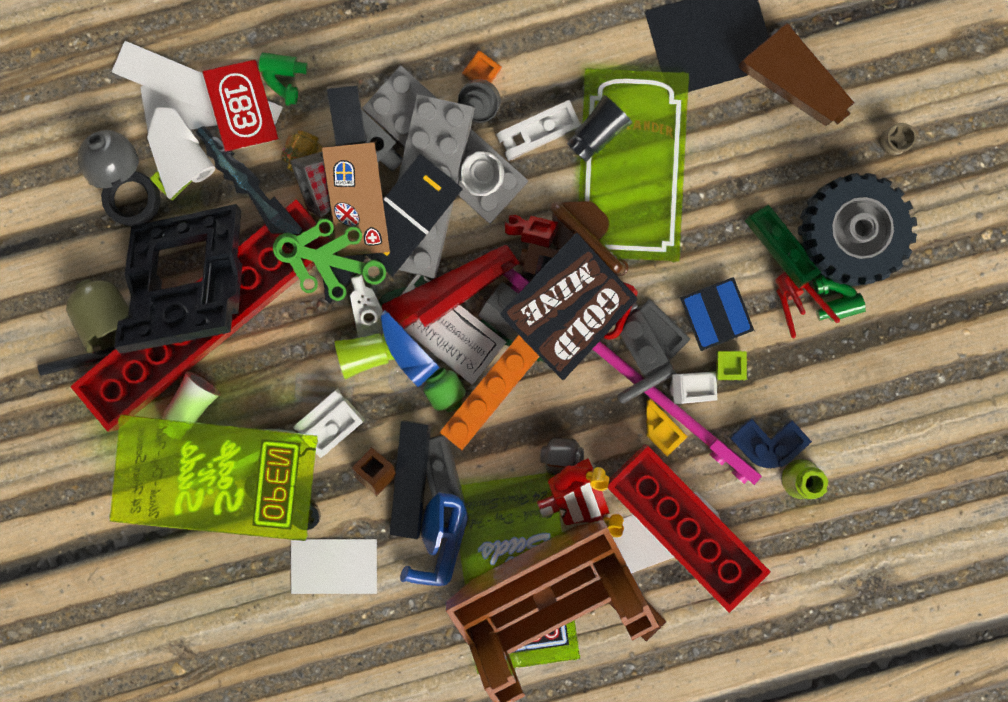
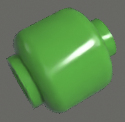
M445 368L438 369L426 380L423 387V392L432 407L437 411L446 410L448 413L455 411L462 405L461 400L466 393L457 374Z

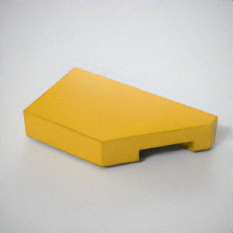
M650 398L646 401V436L668 457L688 436Z

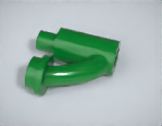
M262 52L259 60V72H261L263 80L275 93L285 99L286 106L296 105L299 93L298 87H293L292 84H288L287 88L284 87L277 80L275 74L295 77L296 73L307 74L308 63L298 62L297 57Z
M822 274L812 279L817 294H828V289L844 296L843 298L826 302L840 319L866 312L863 296L861 293H857L853 287L848 284L833 282L832 279L825 278ZM822 308L816 310L819 321L829 318L833 322V319Z

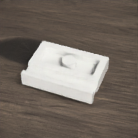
M337 388L295 424L293 428L302 435V438L310 447H316V450L313 451L322 458L362 424L365 419L340 394Z

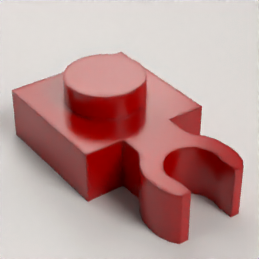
M509 215V223L505 222V233L507 235H521L522 242L547 248L550 247L558 231V222L530 216L529 220H524L520 216Z

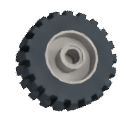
M853 173L845 177H839L824 185L806 202L808 206L802 210L800 219L803 222L802 225L798 226V235H802L803 242L800 244L806 250L809 259L821 271L820 274L831 278L833 282L839 284L859 286L882 281L890 277L891 273L897 272L903 267L902 261L909 259L913 252L909 248L910 244L916 243L917 234L912 233V227L917 226L916 217H910L909 210L913 209L911 202H904L901 198L905 193L899 187L895 189L890 187L892 181L886 178L878 180L876 179V174L866 173L859 175V173Z

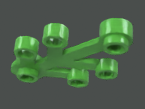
M327 218L319 219L316 226L298 236L292 233H284L279 235L274 241L273 252L280 261L291 264L300 280L301 289L306 293L314 292L318 287L316 277L308 273L301 258L314 262L329 288V296L335 301L345 298L346 288L342 283L338 282L330 266L361 274L365 281L370 284H379L386 276V269L378 260H370L363 263L334 255L335 252L350 244H358L361 241L362 232L356 226L348 227L343 235L318 249L309 248L305 245L319 236L326 237L332 234L334 226L331 220ZM322 222L330 224V230L326 233L319 230V225ZM351 230H356L359 233V237L354 241L349 240L347 236ZM286 242H290L294 246L293 251L290 253H286L282 249L283 244ZM372 266L379 268L378 275L374 277L368 274V270ZM306 279H312L315 285L313 288L307 289L303 286V282ZM336 286L343 289V293L339 297L332 294V289Z

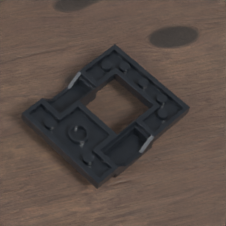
M237 204L131 226L124 273L131 296L127 317L119 320L117 323L114 348L120 354L231 332L232 314H237L239 310L242 263L237 258L241 209ZM206 241L202 281L161 289L162 280L157 275L160 250Z

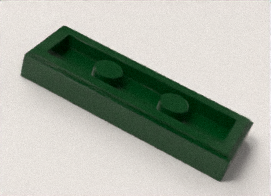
M769 204L745 220L746 224L798 288L821 273L815 266V263L809 259L806 250H804L800 242Z

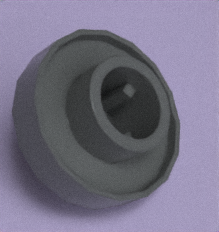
M475 79L469 81L461 89L458 95V103L474 107L475 111L472 121L483 123L491 120L497 114L501 106V97L499 91L492 83L487 80Z

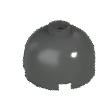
M114 130L94 132L81 143L78 149L79 169L88 183L96 188L113 187L112 182L120 179L123 183L128 180L136 171L139 158L136 149L129 139Z

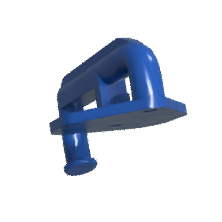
M437 493L426 506L421 527V537L429 555L437 554L441 538H443L435 571H417L411 569L410 566H405L400 574L401 582L407 581L415 584L445 586L451 581L468 518L464 502L458 496ZM444 507L453 508L448 527H444Z

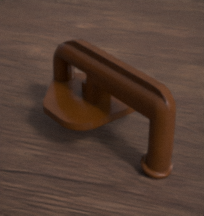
M556 201L550 205L552 221L558 222V231L552 242L559 250L574 234L578 233L617 276H623L627 273L629 268L627 262L618 259L599 241L607 233L610 223L607 215L591 201Z

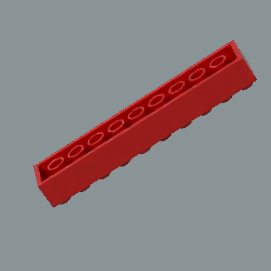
M297 199L285 208L303 229L302 233L316 226L317 221ZM279 214L270 220L280 230L296 236L300 235L299 229L286 223ZM265 224L238 247L237 258L242 263L239 310L237 314H232L230 333L121 354L115 349L70 386L107 432L118 430L299 280L291 264L280 261L273 252L274 241L281 234H271ZM319 225V230L323 233H326L323 230V228ZM319 236L305 246L318 249L332 241L329 236ZM286 242L283 244L282 249L284 252L290 253L293 251L294 246L292 243ZM301 258L307 271L315 266L313 261Z

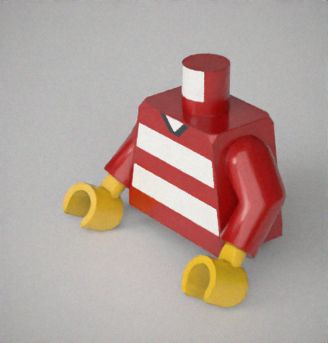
M589 458L574 466H566L559 474L550 478L548 485L552 496L537 501L543 518L559 512L565 525L604 520L612 537H621L624 530V520L621 515L613 514L610 518L607 515L610 512L602 491L608 488L610 478L605 475L606 472L603 468L596 467L593 469Z

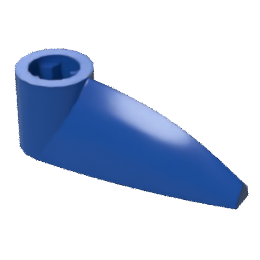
M385 310L381 315V321L387 346L403 372L417 387H420L440 367Z

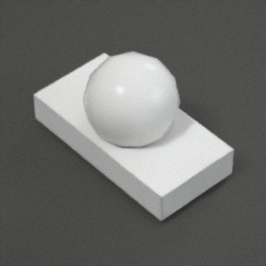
M716 372L672 375L673 380L670 384V391L674 397V404L715 401L718 399Z

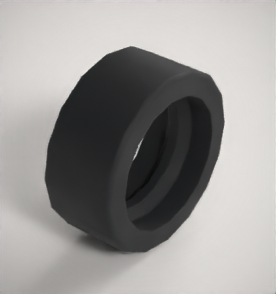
M135 171L123 183L119 179L111 183L113 187L103 188L101 199L105 212L110 218L120 224L127 226L145 224L151 221L158 213L161 203L160 191L149 177ZM133 181L145 188L148 202L142 212L129 216L118 210L114 197L117 189L122 184Z

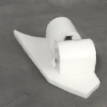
M156 108L147 139L166 195L171 199L191 180L197 183L208 178L215 171V167L200 147V142L175 108Z

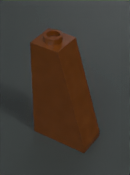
M788 23L747 56L738 66L743 72L825 126L833 121L838 125L851 114L848 108L855 102Z

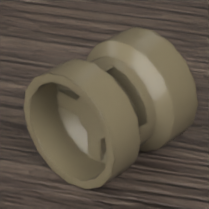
M897 123L885 130L881 135V148L888 155H900L914 146L917 138L916 132L907 123Z

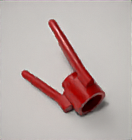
M786 272L775 279L779 288L776 292L781 300L791 338H796V332L787 298L788 300L793 299L800 314L804 315L806 311L799 298L804 293L802 288L810 294L835 323L840 322V318L809 283L798 288Z

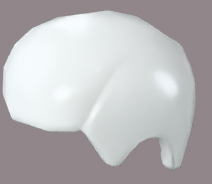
M477 151L467 156L461 166V183L472 195L488 196L496 192L503 183L504 167L501 161L490 152Z

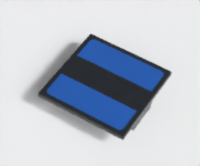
M734 277L680 297L700 351L755 331Z

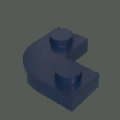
M750 418L729 437L752 463L763 468H777L787 465L812 442L793 420H790L775 435L769 438Z

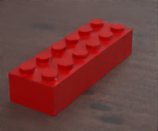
M644 444L610 477L608 489L729 613L771 573L648 445Z

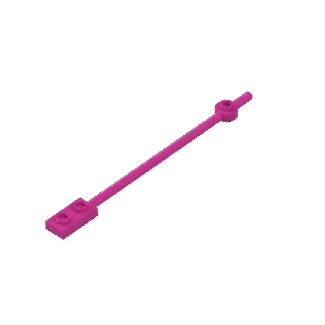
M513 268L503 275L513 284L510 288L518 294L529 283L525 277ZM601 341L592 349L633 384L644 379L642 375ZM655 386L644 392L708 445L712 450L709 454L721 465L725 462L734 468L731 473L742 483L745 484L749 480L755 485L762 476L757 470L716 436L712 435L678 405L674 404L672 400Z

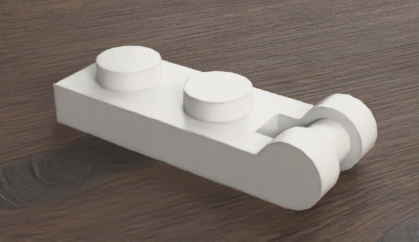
M567 100L500 131L496 136L499 143L503 142L506 149L505 156L510 161L577 130L581 124L570 100ZM521 134L524 143L517 146L513 137Z

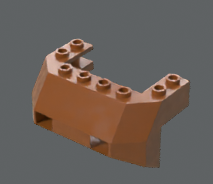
M604 520L574 526L472 579L446 601V612L469 645L484 689L493 702H515L525 697L511 661L510 653L612 601L632 641L659 627Z

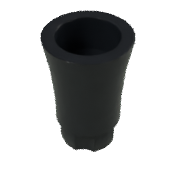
M603 95L595 109L575 131L576 134L568 141L567 145L582 160L587 162L595 153L598 154L606 144L633 124V122L612 100Z

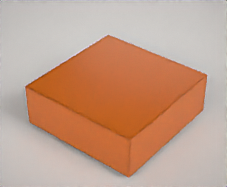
M478 50L462 72V75L469 81L482 79L492 83L501 71L502 66Z

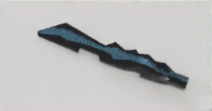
M205 126L200 127L196 134L206 145L207 156L214 159L215 167L224 173V179L234 183L237 194H248L270 233L301 234L303 229L275 196L269 200L259 188L261 181L243 163L233 157L235 153L232 150L225 152L223 142L218 137H214Z

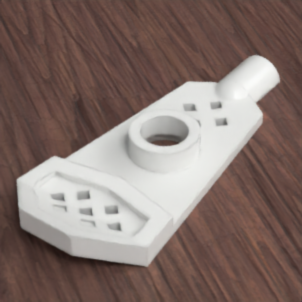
M362 275L351 277L354 291L350 294L358 338L380 332L381 335L384 334L381 321L383 310L373 289L365 286ZM366 313H372L375 316L370 322L364 320L363 317Z

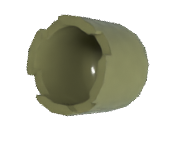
M90 279L78 283L75 286L76 290L67 300L66 311L83 347L88 353H93L94 348L99 346L103 351L114 347L117 323L128 316V304L117 287L108 281L92 282Z

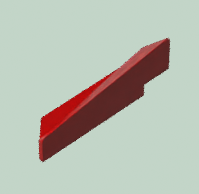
M503 245L384 303L382 310L383 312L386 310L404 329L419 319L424 327H429L520 263L507 245Z

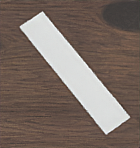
M124 41L112 73L215 115L203 73ZM268 101L274 124H276L283 107Z

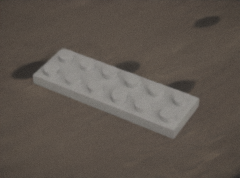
M400 65L362 109L405 147L417 94L432 98L436 97ZM470 129L463 162L467 156L477 151L490 152L501 161L504 167V180L496 192L488 196H476L470 194L461 183L460 172L458 185L463 190L458 196L491 224L529 181Z
M417 94L398 181L417 156L422 154L458 184L475 108ZM454 201L399 270L431 278L437 277Z

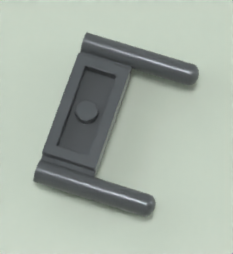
M635 302L623 327L621 336L645 378L617 395L620 403L628 402L670 378L673 374H677L638 303Z

